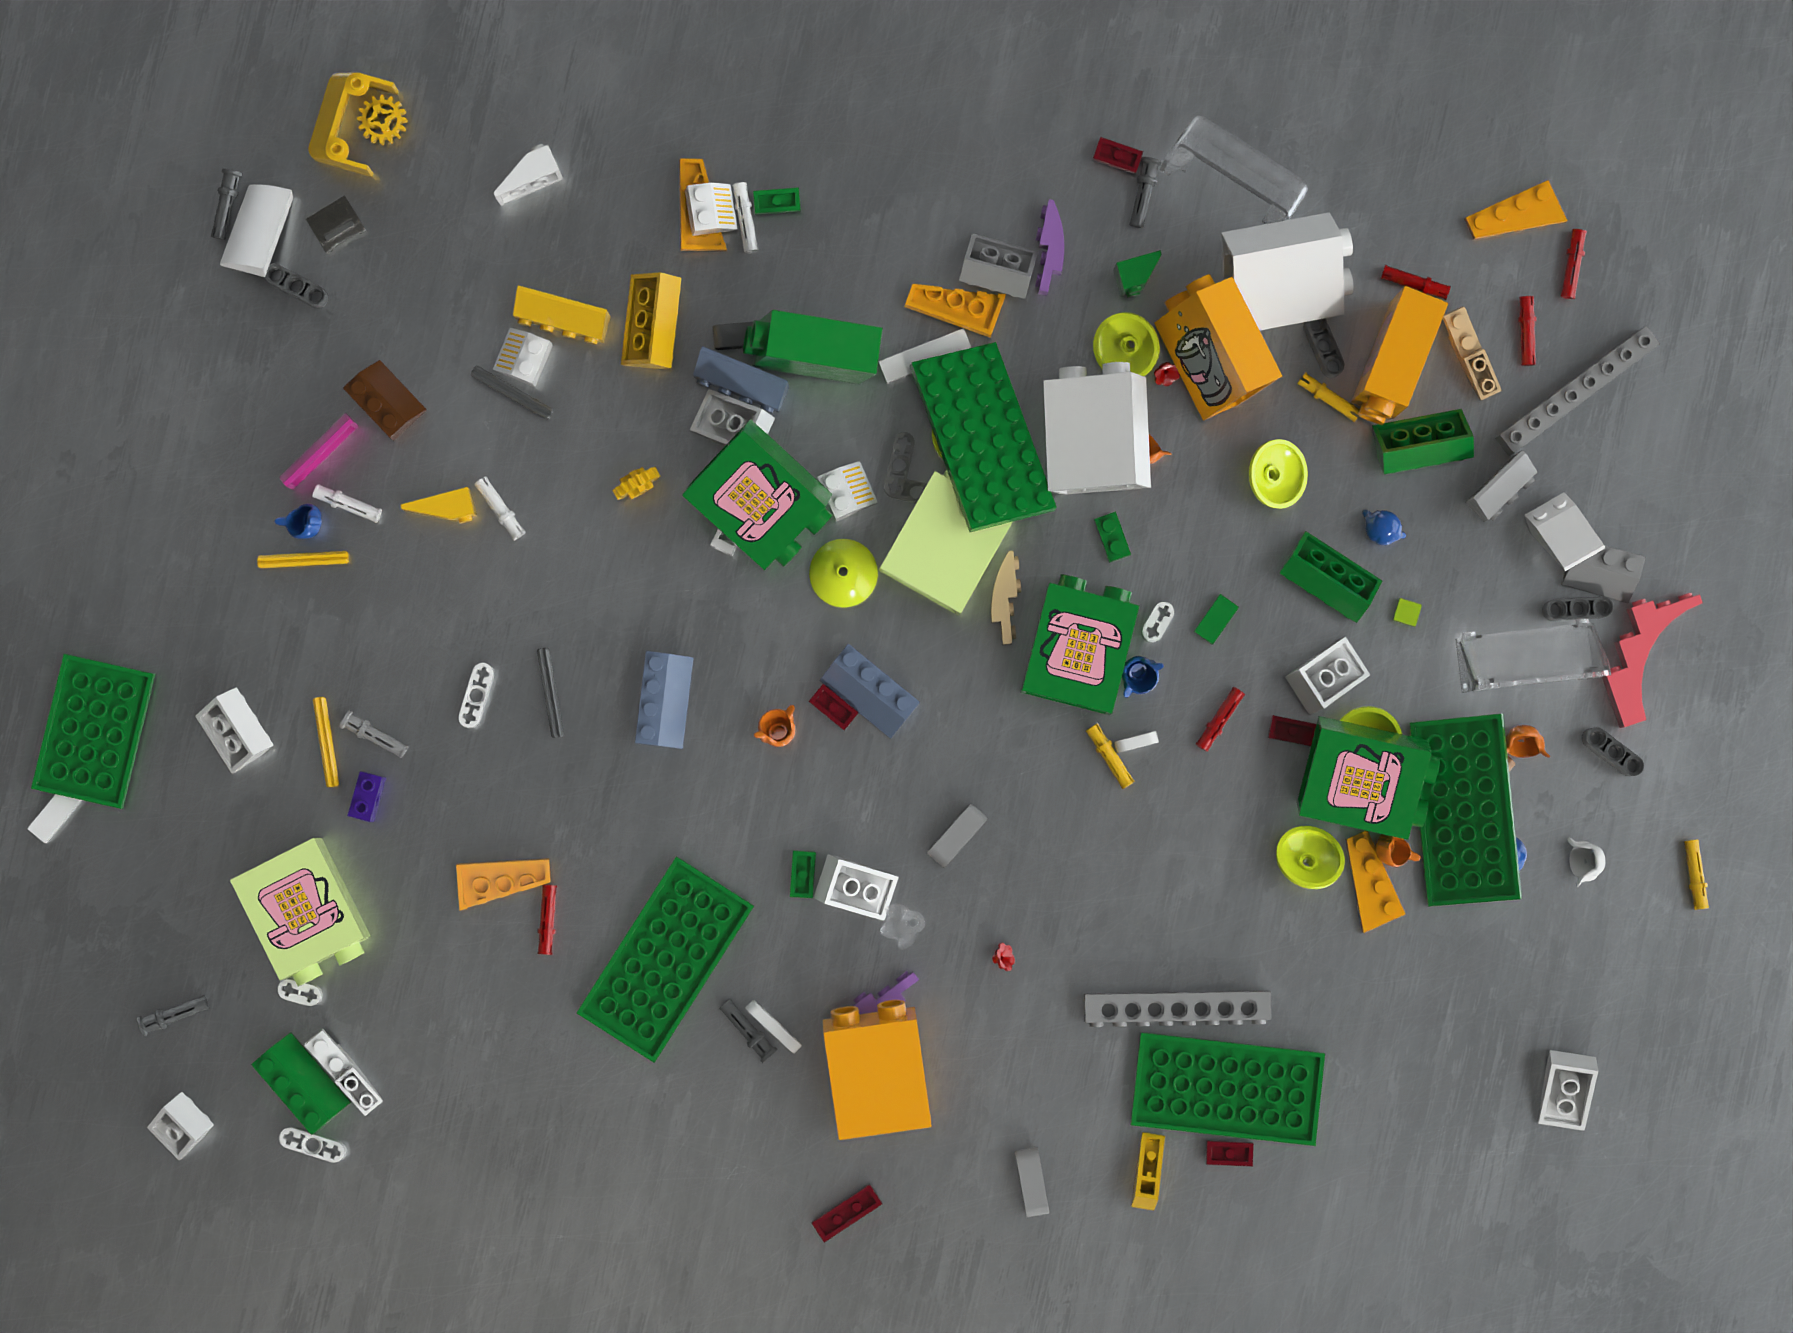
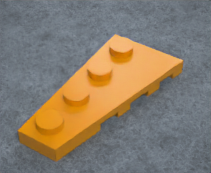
M679 159L680 251L727 250L722 232L692 236L685 190L688 185L709 183L703 159Z
M1549 180L1464 219L1473 239L1567 222V218Z
M912 284L904 307L991 338L1006 294L998 293L996 295L987 294V292L982 291L969 292L964 291V289L955 288L951 290L938 286Z
M1365 830L1345 839L1353 875L1354 890L1357 897L1358 912L1361 919L1362 933L1405 915L1386 869L1376 855V847L1369 832Z
M549 858L459 863L456 865L459 911L551 882Z

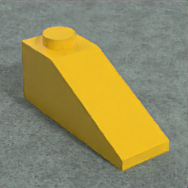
M468 487L400 504L401 509L406 512L450 521H459V524L470 522L472 517L477 516L471 490Z
M1142 1132L1131 1207L1153 1211L1156 1207L1159 1197L1165 1136Z

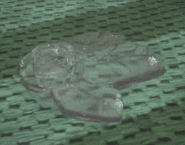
M892 904L885 907L886 914L890 919L883 925L880 934L886 938L898 939L900 950L911 947L915 943L916 935L925 926L923 915L917 911H909L902 904ZM912 918L918 921L915 927L909 925V920Z

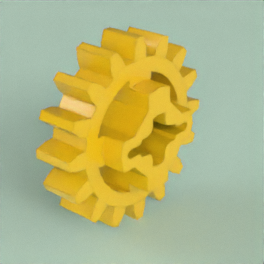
M381 94L380 100L372 96L371 103L366 100L364 101L365 109L359 108L362 116L357 117V120L363 124L358 126L360 131H365L363 136L366 139L371 136L373 144L377 140H379L382 146H384L385 140L393 144V137L400 139L399 132H406V128L402 125L408 123L407 118L402 117L406 114V110L400 109L402 104L399 101L394 103L392 96L388 100H386L383 94ZM382 106H388L392 109L385 110L382 108ZM374 110L372 116L368 118L371 111ZM381 116H384V117H385V119H384V120H385V123H384V124H381V123H380V121H381V120H380V117H381ZM395 122H397V123H396V126L394 127V129L391 130L393 124H394ZM378 129L382 131L383 134H377L373 131Z
M641 467L620 478L621 484L612 491L617 500L623 499L626 496L631 500L654 488L652 483L661 476L656 467H651L648 470H644Z

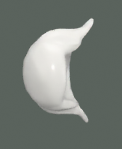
M1568 837V842L1573 846L1569 858L1570 867L1573 874L1578 878L1576 887H1579L1582 882L1596 879L1604 870L1605 856L1599 846L1587 841H1574Z

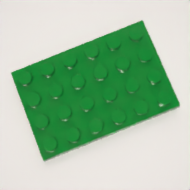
M64 654L31 789L123 809L156 674Z

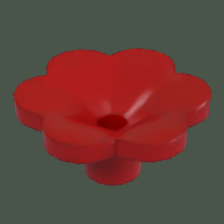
M1170 362L1160 364L1159 368L1154 371V381L1157 385L1170 386L1173 381L1180 378L1175 364Z
M999 943L995 955L992 956V960L995 964L998 963L1000 969L1005 971L1012 970L1015 957L1012 954L1010 945Z

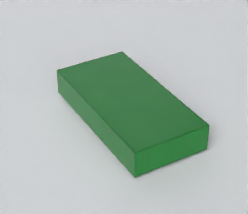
M1220 594L1194 630V633L1213 645L1239 606Z

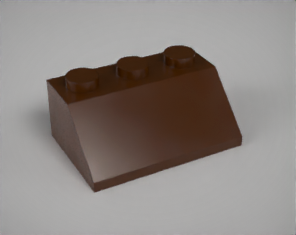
M380 360L360 371L343 387L351 398L393 441L427 411Z

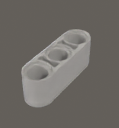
M971 803L930 848L927 854L945 868L988 818Z
M1038 1147L1015 1151L1026 1217L1049 1214Z

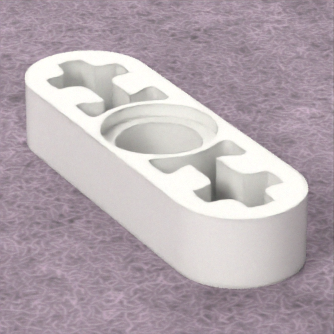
M479 663L473 668L459 713V722L464 727L474 728L480 723L494 678V670L489 664ZM484 667L487 668L486 671L489 673V677H484L482 684H487L486 688L473 685L474 681H480L481 677L477 672L478 670H483ZM474 689H480L483 693V698L479 702H473L470 698V693ZM467 703L480 706L479 711L477 709L473 710V716L476 719L475 721H470L469 724H467V719L464 718V715L469 714L471 707H466Z
M754 999L747 1005L746 1010L792 1053L795 1054L802 1044Z
M288 1127L279 1136L283 1147L329 1162H338L346 1155V1147L342 1142L316 1133L311 1135L308 1131L297 1127ZM292 1131L294 1132L293 1136L299 1139L302 1138V1134L305 1135L301 1144L302 1148L298 1147L300 1144L298 1141H292L289 1144L285 1134H290ZM315 1138L318 1140L319 1148L316 1151H310L307 1148L308 1139ZM324 1141L328 1142L325 1146L327 1148H334L335 1145L338 1146V1151L341 1154L336 1155L335 1158L332 1157V1152L327 1150L324 1151V1155L320 1154L324 1148Z

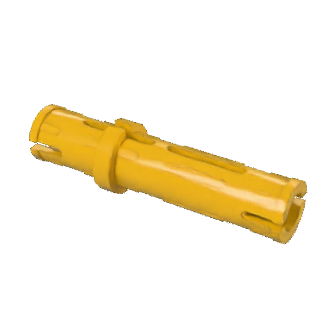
M1304 372L1301 377L1309 381V383L1299 379L1298 385L1314 394V398H1320L1342 413L1352 422L1356 421L1357 417L1350 413V411L1358 415L1359 408L1327 388L1326 383L1323 382L1321 384L1307 374V372Z
M1096 723L1088 728L1086 733L1096 746V752L1101 754L1121 788L1124 789L1135 782L1115 752L1112 741L1107 739L1099 724Z
M1699 839L1683 841L1690 877V885L1688 886L1692 892L1694 910L1709 908L1706 887L1708 885L1705 883Z

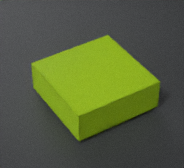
M1399 598L1393 621L1416 627L1422 605Z

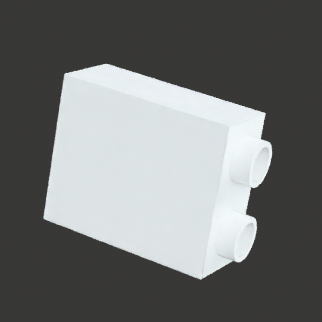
M1330 212L1221 232L1223 279L1233 277L1259 330L1344 315V296L1352 295L1354 288L1350 269L1348 267L1343 268V257L1352 255L1353 244L1349 229H1339Z
M1111 362L1102 364L1103 375L1087 376L1086 367L1059 368V379L1043 380L1048 491L1067 495L1151 488L1146 377L1130 372V363Z

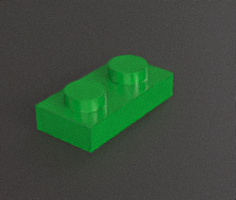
M799 187L753 191L755 215L801 212Z
M1113 512L1094 519L1109 563L1130 556L1131 552L1117 513Z
M793 851L790 897L813 898L816 852Z

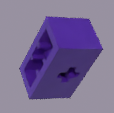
M360 771L347 816L374 822L386 778Z

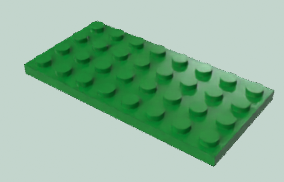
M993 342L911 362L910 369L969 533L1055 511L1057 508L1051 491H1048L1046 476L997 343Z
M1503 713L1411 722V736L1427 740L1432 752L1431 755L1440 757L1439 771L1435 783H1423L1419 798L1428 801L1425 823L1420 828L1428 907L1522 899Z
M676 856L580 1006L577 1014L655 1063L754 908V905Z
M1140 1032L1130 1125L1316 1146L1325 1053Z

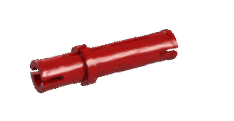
M1572 229L1570 248L1566 252L1568 260L1561 297L1565 299L1576 298L1575 294L1582 257H1585L1583 249L1587 234L1586 230Z
M1386 264L1381 275V279L1407 286L1422 293L1443 298L1444 300L1447 299L1451 286L1432 281L1431 277L1423 278Z
M1520 296V317H1518V322L1521 328V366L1536 365L1535 322L1537 321V317L1534 315V296Z
M1232 687L1227 698L1211 722H1207L1205 725L1207 728L1195 743L1199 748L1206 752L1209 751L1217 736H1221L1223 733V727L1245 696V693L1236 687Z
M542 885L540 929L537 928V933H539L537 954L552 955L553 934H556L554 917L557 885Z

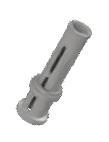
M348 710L339 726L341 729L345 728L355 733L359 739L366 738L401 759L409 747L371 726L369 720L366 719L364 721L353 715L351 710Z

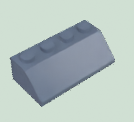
M703 346L693 373L694 378L697 379V384L707 388L710 385L718 388L719 393L730 396L732 393L739 396L740 401L752 405V402L761 405L760 409L773 414V411H780L789 389L787 380Z
M849 644L820 679L825 686L890 739L920 704L916 698Z
M646 651L635 739L636 744L683 749L693 657Z

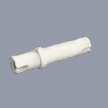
M747 183L733 184L732 187L736 201L734 209L738 213L744 253L758 251L751 213L753 206L752 202L749 201Z
M486 476L483 479H479L474 485L498 517L499 524L506 528L514 541L522 537L526 532L514 517L515 513L510 511Z
M320 484L316 485L312 495L313 498L327 502L333 508H342L375 523L379 521L382 509L346 496L340 490L334 491Z

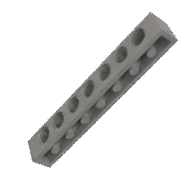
M1645 326L1495 439L1507 455L1511 456L1660 345L1659 341L1649 328Z
M1270 991L1084 994V1022L1090 1023V1027H1103V1022H1113V1026L1122 1027L1127 1026V1022H1136V1026H1150V1022H1159V1026H1172L1173 1021H1182V1025H1196V1021H1205V1025H1219V1021L1228 1020L1229 1025H1240L1242 1020H1252V1024H1266V1020H1271ZM1246 1001L1251 1002L1253 1006L1249 1014H1243L1241 1011V1005ZM1177 1002L1183 1005V1012L1180 1015H1173L1171 1012L1172 1005ZM1199 1002H1204L1206 1005V1012L1202 1015H1197L1194 1010L1195 1005ZM1221 1002H1227L1230 1007L1228 1013L1224 1015L1218 1012V1005ZM1130 1003H1134L1137 1006V1012L1133 1016H1127L1125 1013V1007ZM1152 1003H1158L1160 1006V1012L1155 1016H1151L1148 1013V1007ZM1105 1004L1113 1005L1114 1013L1111 1016L1106 1017L1102 1014V1007Z

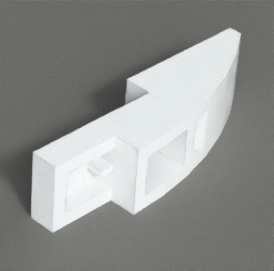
M323 1028L305 1042L304 1046L335 1079V1083L365 1116L383 1102V1099L363 1072Z

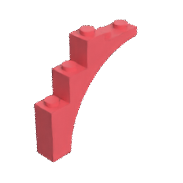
M1690 592L1679 596L1678 602L1671 604L1670 600L1658 603L1656 604L1657 609L1654 601L1646 603L1644 598L1632 602L1633 607L1626 609L1635 636L1633 632L1619 636L1620 641L1614 642L1623 669H1621L1620 665L1607 669L1608 674L1601 676L1619 728L1646 720L1642 703L1641 684L1644 666L1650 649L1660 633L1671 621L1686 610L1703 603L1700 594L1692 596Z

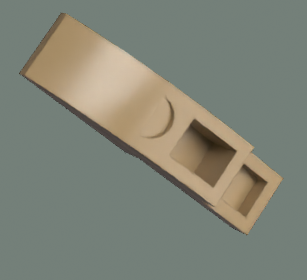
M1462 306L1444 314L1443 321L1450 335L1448 336L1450 343L1478 398L1483 400L1501 392V387L1486 351L1480 345L1465 307Z
M1013 551L1007 553L1001 564L991 600V623H1000L1002 645H1012V639H1016L1015 625L1011 626L1010 616H1014L1013 602L1009 603L1008 599L1017 598V593H1021L1020 579H1016L1015 570H1019L1018 556H1014Z

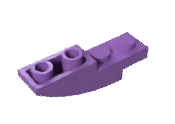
M1050 199L1048 205H1043L1040 218L1045 220L1043 228L1038 227L1035 240L1040 241L1039 248L1047 250V252L1042 251L1040 265H1044L1043 273H1038L1035 287L1039 288L1038 294L1045 296L1048 294L1052 274L1061 276L1064 261L1062 222L1054 200Z
M906 971L896 979L898 983L890 988L887 985L877 993L879 998L876 999L871 992L867 995L863 992L853 1000L855 1002L853 1006L858 1007L859 1014L878 1012L877 1005L884 1001L903 1000L906 1002L901 993L919 979L914 972L909 974Z

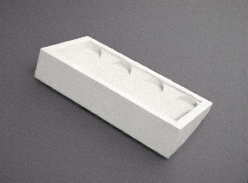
M254 184L248 186L222 256L221 266L265 277L293 201L292 190L270 185Z

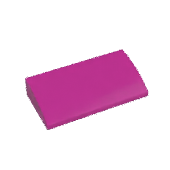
M344 413L279 476L280 480L286 487L294 490L359 425L347 413Z

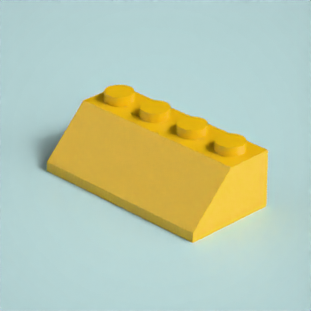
M662 272L631 274L621 365L652 369L671 368L681 290L680 277Z
M517 286L513 316L518 320V324L531 327V324L539 325L540 330L553 333V330L561 331L562 336L575 339V336L583 337L584 342L597 345L598 342L604 343L611 319L607 309L527 287Z

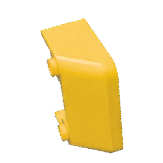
M358 72L333 74L328 81L309 143L308 151L310 156L315 161L373 177L374 173L368 165L347 160L349 146L343 139L337 138L350 95L362 96L368 91L369 87L398 95L399 91L395 84Z

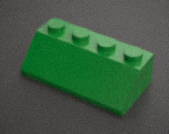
M1462 409L1387 422L1383 425H1372L1378 461L1384 474L1474 458V436Z
M1307 531L1304 532L1280 571V574L1286 579L1294 582L1306 592L1314 595L1326 605L1331 606L1356 623L1371 605L1382 583L1381 579Z
M292 1032L269 1048L251 1064L311 1135L317 1133L351 1103L348 1097Z

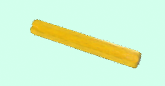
M347 551L259 555L257 557L259 568L347 564L349 562Z
M316 697L313 699L325 782L329 788L339 786L327 702L325 697Z

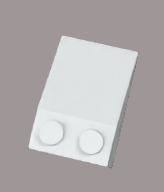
M540 144L531 148V152L523 157L494 191L500 206L563 179L549 145L544 146Z
M708 389L690 431L725 446L750 419L768 434L775 417L763 409Z
M1565 492L1525 514L1531 535L1564 571L1605 549L1604 544L1577 505Z
M1344 637L1286 675L1285 678L1308 714L1311 715L1326 708L1370 676L1347 638Z
M828 854L813 898L824 904L884 921L898 876Z
M1549 1051L1538 1124L1585 1131L1598 1075L1596 1057Z

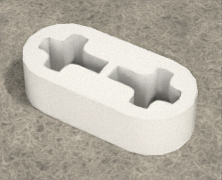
M1160 602L1152 610L1141 631L1145 641L1154 643L1164 634L1174 616V608L1170 603ZM1165 606L1168 608L1167 612L1170 615L1169 617L1164 616L1160 622L1157 620L1160 612L1157 610ZM1155 623L1158 624L1156 629L1158 636L1149 638V633L1146 629H1151Z
M1154 731L1116 741L1114 745L1116 752L1120 753L1155 744L1159 740L1157 732Z
M294 979L283 980L278 986V994L281 998L307 1006L318 1004L323 996L322 990L318 986L305 983L298 987ZM291 983V988L298 990V993H290L288 996L286 995L287 991L283 990V987ZM311 989H314V994L317 995V998L312 999L310 1002L308 1001L309 997L302 995V992H310Z

